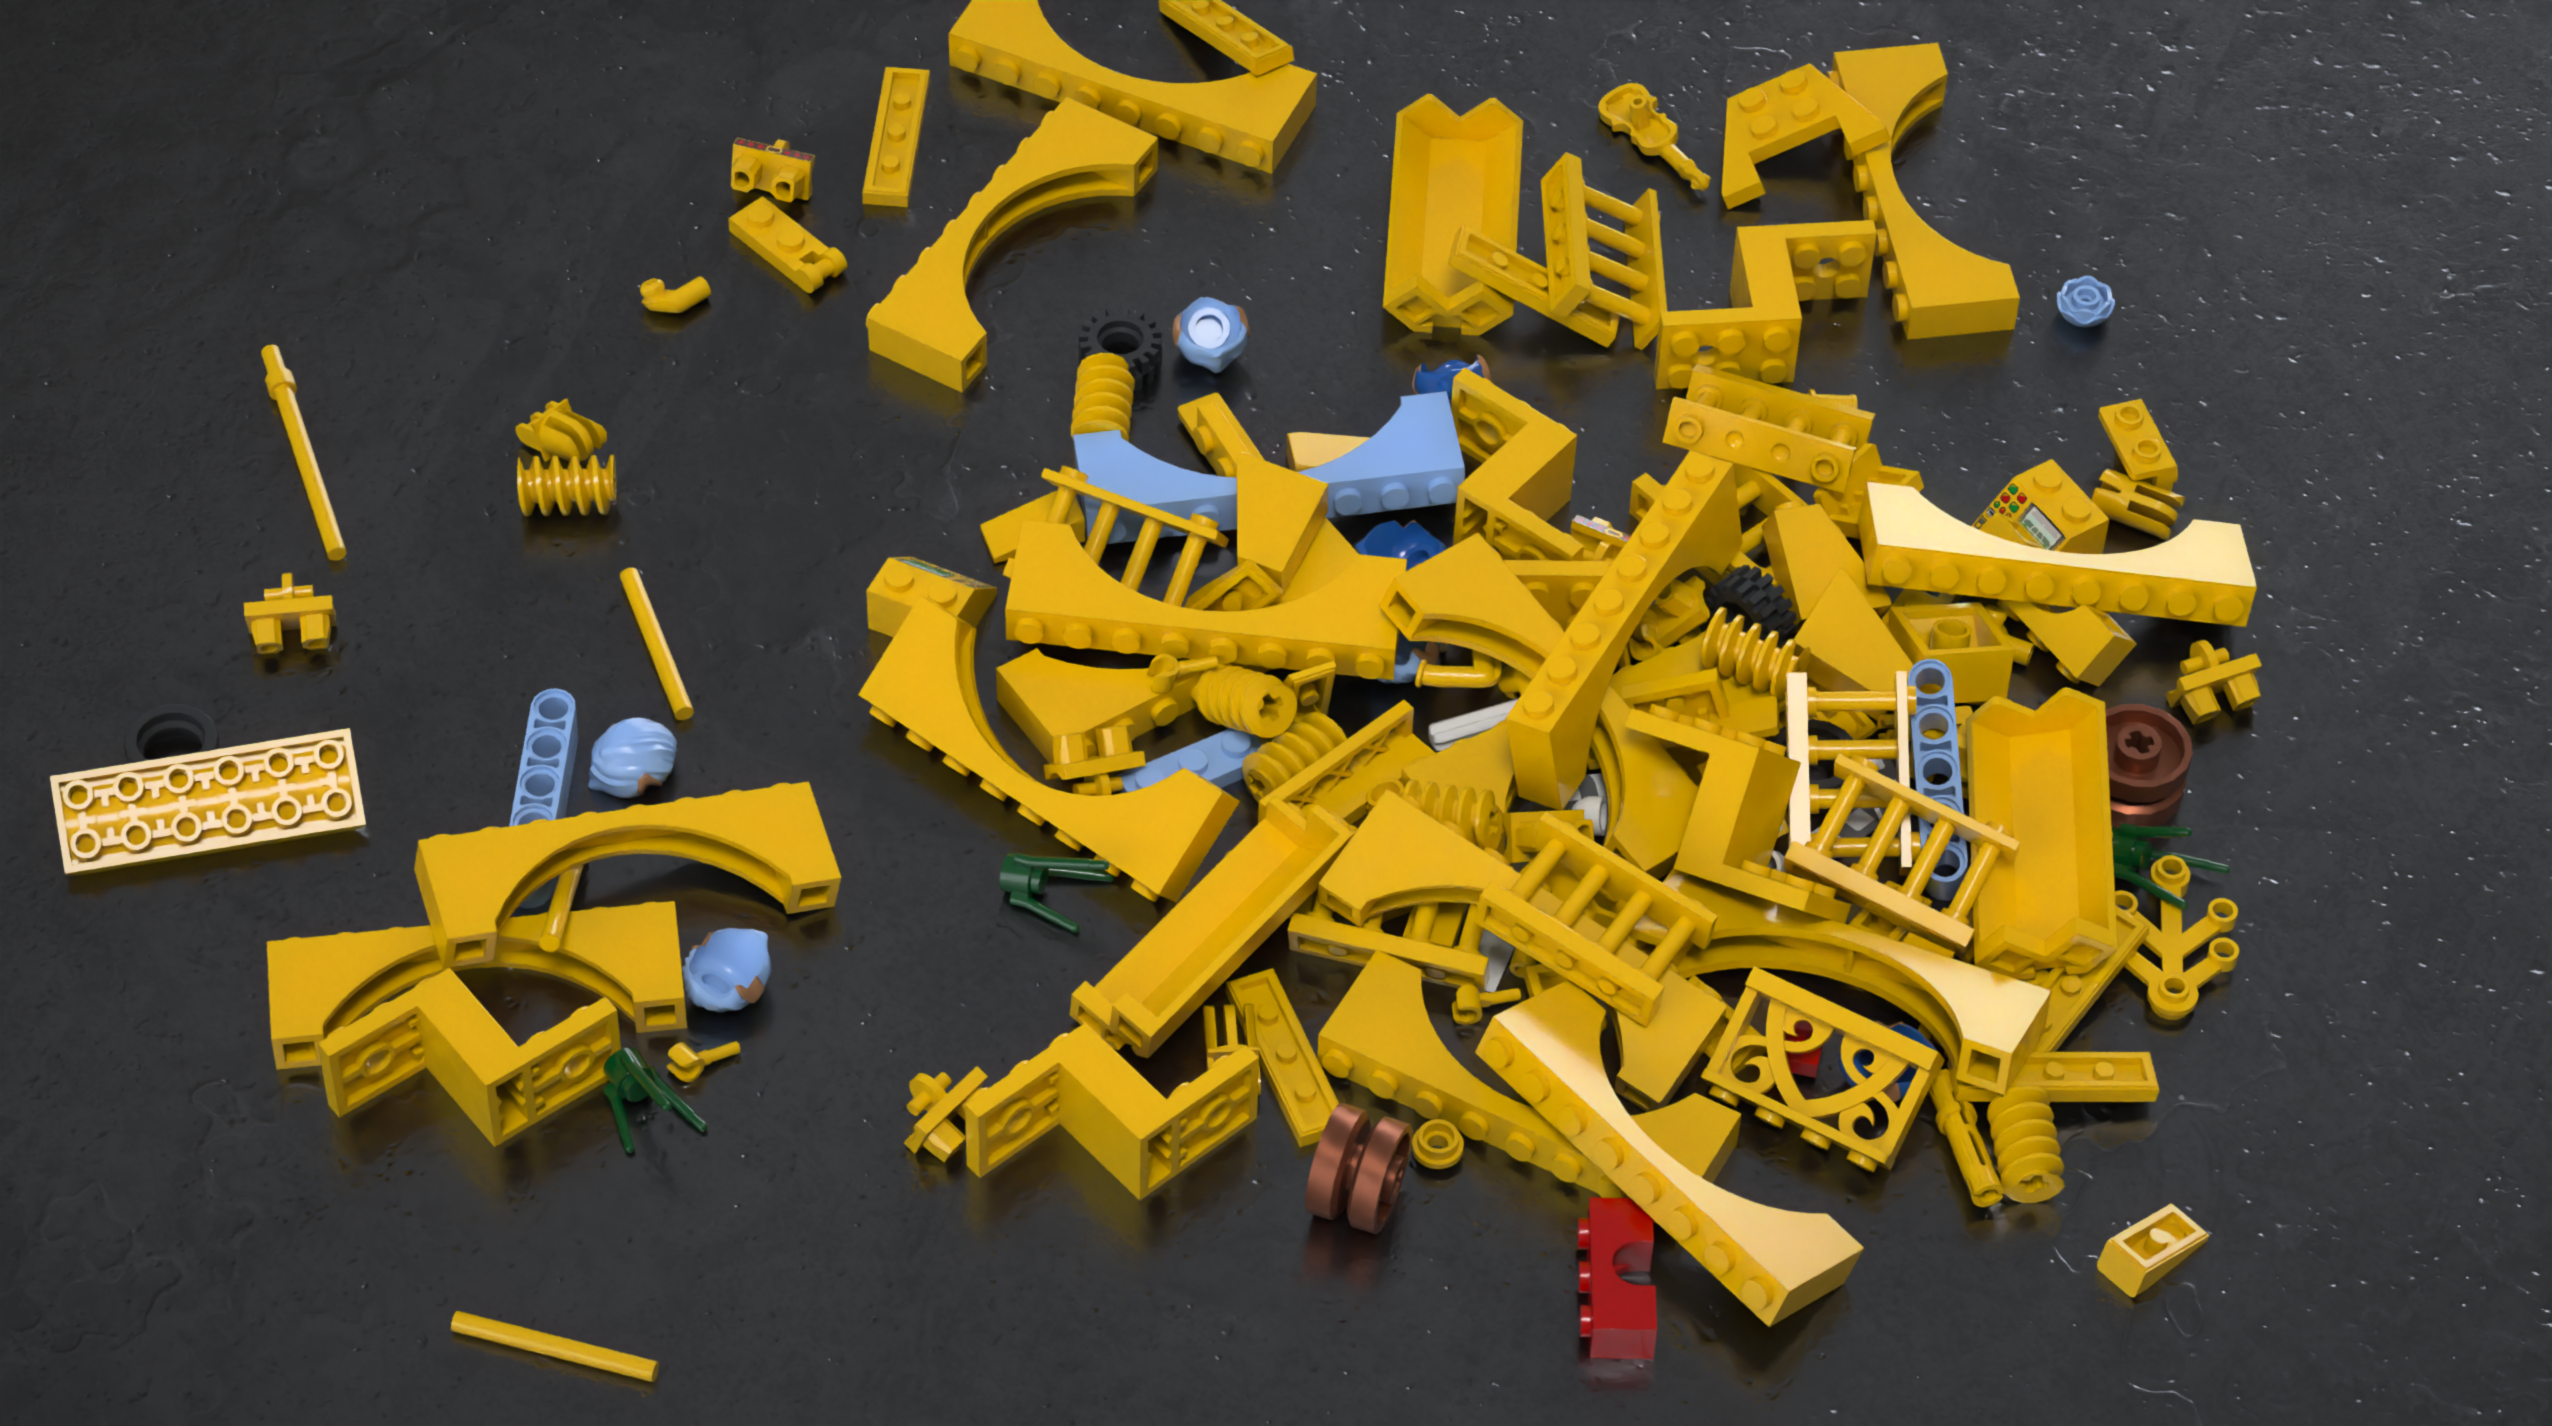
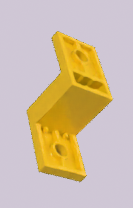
M1874 220L1737 227L1729 290L1733 308L1660 312L1654 368L1656 389L1688 388L1692 370L1696 364L1763 383L1794 382L1802 322L1798 301L1848 299L1868 296L1877 234ZM1825 258H1833V259H1834L1833 261H1831V262H1829V263L1819 264L1820 261H1821V259H1825ZM1713 346V348L1707 351H1698L1699 347Z
M1463 368L1453 377L1451 412L1460 450L1483 464L1458 486L1453 546L1479 533L1490 547L1499 553L1503 561H1583L1584 545L1577 542L1571 535L1563 533L1546 523L1571 500L1577 434L1570 431L1563 424L1557 423L1533 409L1528 403L1518 400L1498 388L1490 380L1478 376L1467 368Z
M1651 704L1649 713L1630 708L1625 727L1710 754L1673 869L1807 913L1846 923L1851 904L1834 899L1837 889L1768 867L1801 762L1784 756L1787 747L1699 718L1686 716Z
M448 968L434 977L420 981L413 989L396 999L378 1005L371 1013L347 1027L334 1030L326 1039L318 1043L328 1105L339 1118L427 1067L491 1144L496 1147L608 1081L603 1072L604 1064L613 1053L621 1049L617 1009L604 997L590 1006L577 1009L568 1019L547 1031L534 1034L525 1044L518 1047L451 968Z
M1084 1023L1071 1033L1059 1035L1046 1050L1031 1060L1021 1061L1010 1071L1009 1075L990 1088L980 1089L965 1104L967 1166L981 1178L1060 1123L1136 1198L1142 1200L1257 1119L1259 1057L1249 1047L1244 1045L1230 1056L1223 1055L1218 1058L1207 1072L1191 1083H1182L1166 1099L1090 1026Z

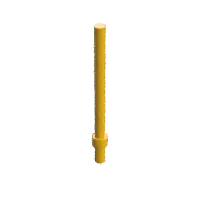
M268 345L262 349L261 355L268 373L265 382L269 395L277 401L328 558L333 561L341 560L346 556L347 551L295 398L297 386L293 374L289 369L285 368L279 347Z

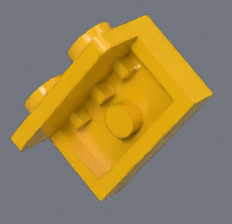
M2142 399L2101 407L2098 418L2130 479L2134 481L2141 480L2172 492L2173 483H2176L2178 480L2177 465Z
M1865 443L1854 455L1845 493L1819 487L1814 492L1813 498L1815 504L1821 505L1846 537L1860 540L1857 521L1866 482L1914 487L1920 492L1924 488L1920 472L1882 465L1876 445Z

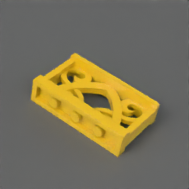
M1754 966L1745 983L1746 988L1707 1068L1704 1069L1701 1078L1708 1085L1712 1086L1708 1094L1733 1107H1736L1739 1100H1742L1757 1108L1754 1114L1755 1117L1779 1129H1782L1785 1121L1803 1129L1800 1138L1823 1150L1828 1151L1831 1143L1849 1151L1846 1160L1865 1170L1874 1173L1877 1165L1891 1170L1916 1114L1934 1078H1937L1945 1061L1944 1058L1934 1049ZM1764 998L1770 1001L1766 1021V1036L1744 1035L1761 999ZM1806 1021L1812 1025L1813 1033L1808 1040L1802 1042L1785 1041V1033L1799 1037L1795 1033L1797 1023ZM1834 1032L1843 1035L1841 1044L1842 1063L1849 1077L1857 1085L1836 1095L1805 1100L1793 1078L1787 1052L1797 1054L1811 1052L1824 1045ZM1751 1046L1767 1048L1768 1058L1757 1056L1751 1058L1745 1064L1746 1067L1754 1065L1760 1069L1759 1079L1752 1083L1738 1080L1732 1070V1062L1735 1055L1739 1051ZM1862 1050H1868L1874 1054L1873 1063L1863 1066L1873 1074L1868 1079L1854 1065L1855 1055ZM1910 1066L1916 1069L1917 1072L1898 1109L1884 1091L1893 1085ZM1776 1083L1788 1106L1762 1094L1768 1092ZM1875 1098L1885 1107L1889 1118V1125L1881 1137L1866 1140L1855 1133L1853 1129L1854 1123L1857 1119L1863 1117L1868 1118L1874 1127L1875 1117L1866 1103ZM1839 1115L1840 1131L1815 1119Z

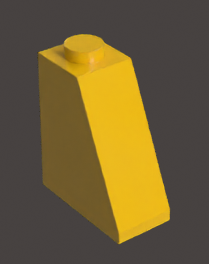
M1240 452L1237 457V566L1250 558L1284 590L1283 594L1278 597L1282 599L1328 512L1329 484Z
M1801 501L1786 502L1776 506L1774 512L1763 523L1762 530L1774 578L1778 585H1781L1785 590L1781 594L1783 598H1790L1793 604L1788 610L1796 612L1797 619L1793 622L1796 624V629L1792 633H1798L1839 568L1851 576L1879 617L1892 605L1889 594L1882 586L1868 584L1863 560L1820 504L1803 506Z
M1839 568L1795 636L1796 647L1794 655L1798 657L1806 647H1810L1811 655L1806 670L1807 676L1831 692L1894 691L1896 671H1906L1908 680L1913 664L1851 576ZM1887 711L1863 712L1878 721L1879 715L1885 714Z

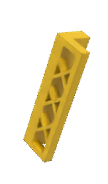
M1402 700L1259 800L1258 824L1264 819L1267 802L1273 796H1277L1285 803L1295 804L1307 817L1309 810L1316 804L1327 812L1333 811L1339 814L1350 825L1369 812L1366 809L1368 804L1366 794L1373 784L1384 779H1397L1401 782L1402 768L1408 766L1417 758L1435 754L1430 747L1412 733L1414 708L1405 700Z

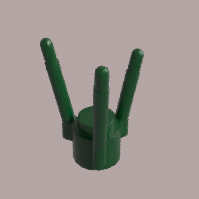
M2121 823L2120 828H2112L2114 877L2127 880L2180 910L2188 908V903L2185 900L2137 874L2135 871L2137 869H2146L2150 859L2159 860L2167 855L2181 858L2190 868L2221 874H2228L2230 871L2229 866L2226 864L2155 849L2151 841L2145 840V837H2190L2192 830L2188 827L2135 826Z
M1009 852L1002 864L999 887L1000 890L1011 893L1010 904L1025 907L1073 933H1077L1080 930L1078 923L1032 899L1031 896L1034 893L1041 895L1044 892L1048 875L1112 882L1115 876L1106 871H1097L1109 869L1110 863L1106 860L1042 857Z
M620 1049L607 1059L603 1072L610 1083L603 1089V1092L611 1103L626 1152H634L635 1145L622 1102L624 1098L631 1102H636L649 1095L663 1111L669 1112L673 1105L699 1131L704 1132L707 1130L708 1125L660 1077L653 1066H648L637 1049Z

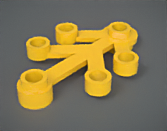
M2167 855L2152 865L2149 880L2182 898L2187 892L2191 874L2188 866L2181 858ZM2123 890L2115 891L2116 905L2127 907L2128 910L2124 911L2150 926L2149 935L2142 943L2161 958L2162 971L2138 953L2137 950L2124 966L2149 987L2147 998L2151 1008L2158 1016L2168 1020H2178L2185 1017L2197 1004L2199 996L2197 989L2220 972H2228L2235 968L2239 947L2233 940L2228 938L2214 939L2209 945L2207 958L2184 973L2183 959L2218 933L2228 932L2234 928L2238 915L2236 904L2225 898L2214 899L2208 906L2206 916L2182 933L2181 910L2160 899V931L2137 911L2138 901L2132 893ZM2215 913H2224L2228 917L2222 918L2217 916ZM2223 952L2230 957H2220L2216 953Z

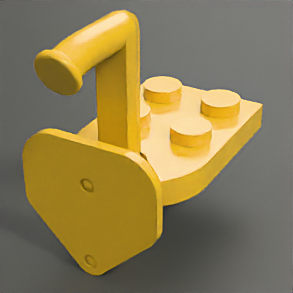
M1503 561L1521 583L1529 588L1534 598L1552 619L1560 624L1562 629L1566 624L1573 621L1609 569V561ZM1441 643L1440 653H1447L1448 643ZM1472 650V666L1428 664L1426 659H1422L1417 669L1415 686L1418 688L1422 685L1441 688L1492 687L1501 678V661L1475 650Z

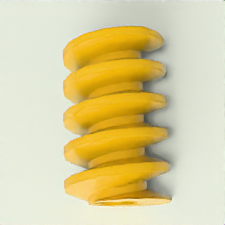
M1098 353L1090 355L1081 361L1077 368V381L1075 385L1071 422L1072 439L1073 435L1120 430L1121 437L1129 442L1128 433L1130 432L1131 405L1133 404L1135 379L1129 372L1128 363L1123 357L1112 353Z
M577 455L571 456L567 469L562 468L558 456H552L548 469H543L539 456H533L529 470H524L520 457H518L517 490L522 513L524 516H531L535 504L538 503L542 514L550 516L554 504L557 502L562 515L568 516L571 513L574 502H576L580 513L588 515L593 502H596L600 514L607 515L612 501H616L615 455L609 456L606 468H601L596 455H591L586 469L581 468Z
M1720 607L1714 614L1705 632L1701 652L1703 665L1707 668H1714L1719 665V671L1722 675L1731 676L1736 673V679L1739 683L1747 685L1753 681L1756 691L1764 693L1770 689L1771 696H1776L1777 700L1780 701L1785 699L1786 674L1806 672L1811 655L1810 647H1806L1797 657L1794 655L1796 640L1789 639L1780 649L1777 647L1779 632L1772 631L1763 641L1760 639L1761 624L1754 623L1747 633L1743 632L1744 616L1737 615L1728 625L1725 623L1727 608Z
M1218 663L1217 668L1207 669L1203 672L1196 686V701L1199 711L1205 719L1216 725H1223L1237 731L1255 734L1258 737L1273 738L1283 734L1291 726L1296 715L1297 700L1295 691L1284 685L1280 679L1273 675H1265L1262 672H1254L1251 669H1243L1240 666H1232L1231 664Z
M1316 711L1309 712L1301 719V722L1293 723L1286 732L1274 737L1272 742L1264 743L1257 752L1248 754L1242 763V773L1246 786L1254 800L1259 804V800L1347 740L1343 730L1325 714Z
M1410 779L1401 794L1409 795L1421 803L1426 810L1425 814L1440 823L1446 820L1457 825L1466 833L1467 840L1482 850L1486 847L1494 850L1498 848L1503 833V815L1498 805H1495V795L1492 790L1484 789L1477 801L1476 792L1472 787H1465L1458 799V790L1455 785L1447 784L1440 796L1439 786L1435 782H1428L1423 792L1419 780Z
M2025 1085L2007 1090L2005 1095L1999 1094L1996 1096L1987 1109V1119L1991 1126L1990 1135L1994 1142L1993 1150L1997 1158V1170L2001 1176L2000 1183L2007 1197L2021 1203H2037L2048 1200L2059 1194L2065 1187L2063 1179L2059 1177L2063 1174L2064 1163L2059 1157L2061 1148L2056 1140L2057 1129L2052 1123L2054 1114L2049 1107L2051 1099L2047 1090L2040 1086Z

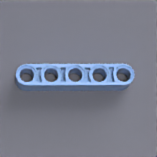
M1921 660L1913 665L1908 675V686H1916L1917 700L1916 715H1910L1915 789L1917 792L1964 814L1951 671L1945 663L1939 660ZM1929 683L1936 684L1942 688L1935 694H1925L1919 690L1921 686ZM1932 728L1940 729L1946 733L1943 737L1935 740L1928 739L1922 735L1923 732ZM1939 773L1946 775L1949 781L1945 784L1933 785L1927 782L1926 778L1932 774ZM1918 817L1922 850L1933 828H1931L1930 822ZM1952 834L1936 867L1944 864L1951 865L1957 869V872L1948 877H1942L1933 872L1925 886V890L1930 896L1938 900H1952L1968 871L1966 840L1955 834Z
M547 689L536 695L531 703L509 826L528 824L538 819L556 820L565 818L579 739L575 700L565 690ZM555 878L549 880L530 894L519 907L536 908L543 905L552 894Z

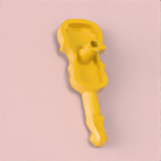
M1638 83L1621 85L1607 93L1600 100L1598 105L1600 118L1605 124L1612 127V131H1622L1629 134L1631 142L1638 146L1641 153L1649 156L1660 155L1682 179L1691 182L1693 190L1704 191L1709 188L1710 176L1702 173L1697 168L1695 162L1689 159L1675 145L1679 136L1677 125L1667 119L1665 113L1660 114L1655 111L1658 106L1657 98L1650 96L1643 85Z

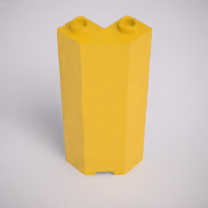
M1426 94L1397 113L1383 308L1414 332L1432 333L1433 326L1461 328V335L1479 336L1513 316V298L1448 265L1454 236L1462 225L1473 229L1514 252L1517 251L1523 120L1496 98H1489L1460 117L1434 95Z
M2067 687L2060 689L2037 710L2027 708L2000 696H1993L1966 719L1969 817L1984 825L1988 821H1993L2007 827L2014 833L2013 839L2020 842V847L2014 863L2000 856L1997 857L1973 904L1975 965L2018 980L2036 978V970L2065 966L2067 975L2087 973L2118 949L2105 702ZM1970 842L1972 863L1980 847Z
M1273 796L1267 802L1264 819L1095 987L1084 981L1072 993L1070 1016L1079 1024L1086 1023L1113 1049L1119 1050L1126 1043L1133 1045L1131 1048L1136 1055L1149 1058L1318 888V883L1354 835L1347 822L1339 814L1333 811L1327 812L1317 804L1309 810L1307 817L1295 804L1285 803L1277 796Z

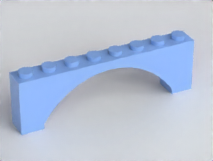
M1447 391L1401 396L1400 408L1370 439L1335 460L1298 472L1329 484L1326 518L1457 502L1458 486L1465 480V467ZM1120 430L1073 435L1076 470L1089 476L1086 483L1187 520L1190 519L1192 513L1202 515L1219 523L1217 531L1237 529V478L1202 474L1158 460L1123 439ZM1080 495L1088 539L1102 503ZM1120 510L1107 544L1137 541L1145 519ZM1163 525L1159 538L1188 534Z

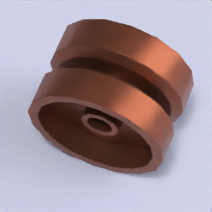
M2121 704L2106 709L2111 826L2120 828L2121 823L2135 826H2158L2166 823L2178 812L2184 796L2187 782L2186 777L2193 755L2190 735L2180 721L2158 708L2144 704Z
M1345 1103L1338 1104L1323 1130L1312 1162L1305 1193V1209L1307 1213L1333 1220L1347 1207V1215L1351 1227L1373 1234L1381 1232L1394 1207L1405 1175L1412 1145L1413 1129L1411 1124L1384 1117L1371 1130V1123L1366 1110Z

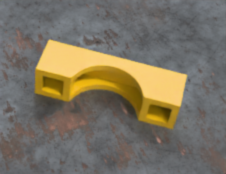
M1995 512L1980 530L2004 540L2047 550L2020 521ZM2003 599L1997 602V605L2015 621L2022 620L2030 629L2026 633L2027 637L2041 650L2047 653L2051 651L2059 659V662L2056 664L2057 669L2076 684L2082 680L2100 686L2137 644L2107 612L2086 604L2068 612L2055 613L2047 604Z

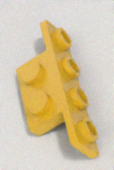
M1212 393L1178 407L1179 419L1194 439L1198 450L1205 455L1217 476L1237 478V457L1240 452L1264 460L1219 393Z
M1717 668L1621 686V696L1629 708L1649 713L1651 704L1686 716L1699 718L1759 738L1775 736L1779 733V703L1777 697L1768 696L1729 704ZM1656 737L1657 741L1670 755L1695 751L1694 749ZM1590 745L1587 761L1588 768L1590 770L1599 769V762Z

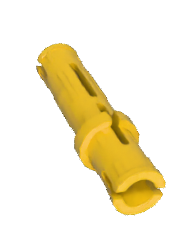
M1940 1070L1937 1078H1934L1928 1090L1937 1110L1936 1124L1940 1132L1947 1136L1974 1205L1978 1207L1994 1205L2003 1198L2002 1194L2005 1193V1190L1999 1181L1976 1127L1978 1116L1971 1103L1955 1101L1949 1070Z

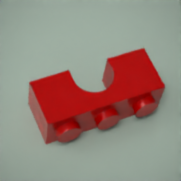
M1589 1197L1587 1218H1578L1577 1249H1587V1261H1579L1578 1292L1588 1293V1305H1580L1579 1333L1580 1337H1589L1590 1358L1654 1359L1657 1336L1656 1286L1630 1284L1618 1276L1630 1271L1650 1272L1654 1244L1653 1218L1631 1198Z

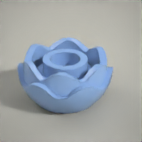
M2082 276L2078 279L2068 280L2063 285L2062 291L2057 293V306L2060 313L2068 322L2078 327L2088 328L2101 324L2111 315L2115 305V299L2112 298L2110 287L2102 282H2098L2092 276Z

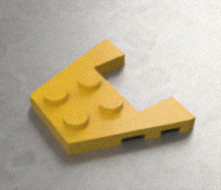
M1810 63L1727 98L1721 193L1728 210L1766 194L1754 164L1838 128L1842 129L1852 154L1855 156L1891 140L1885 123Z

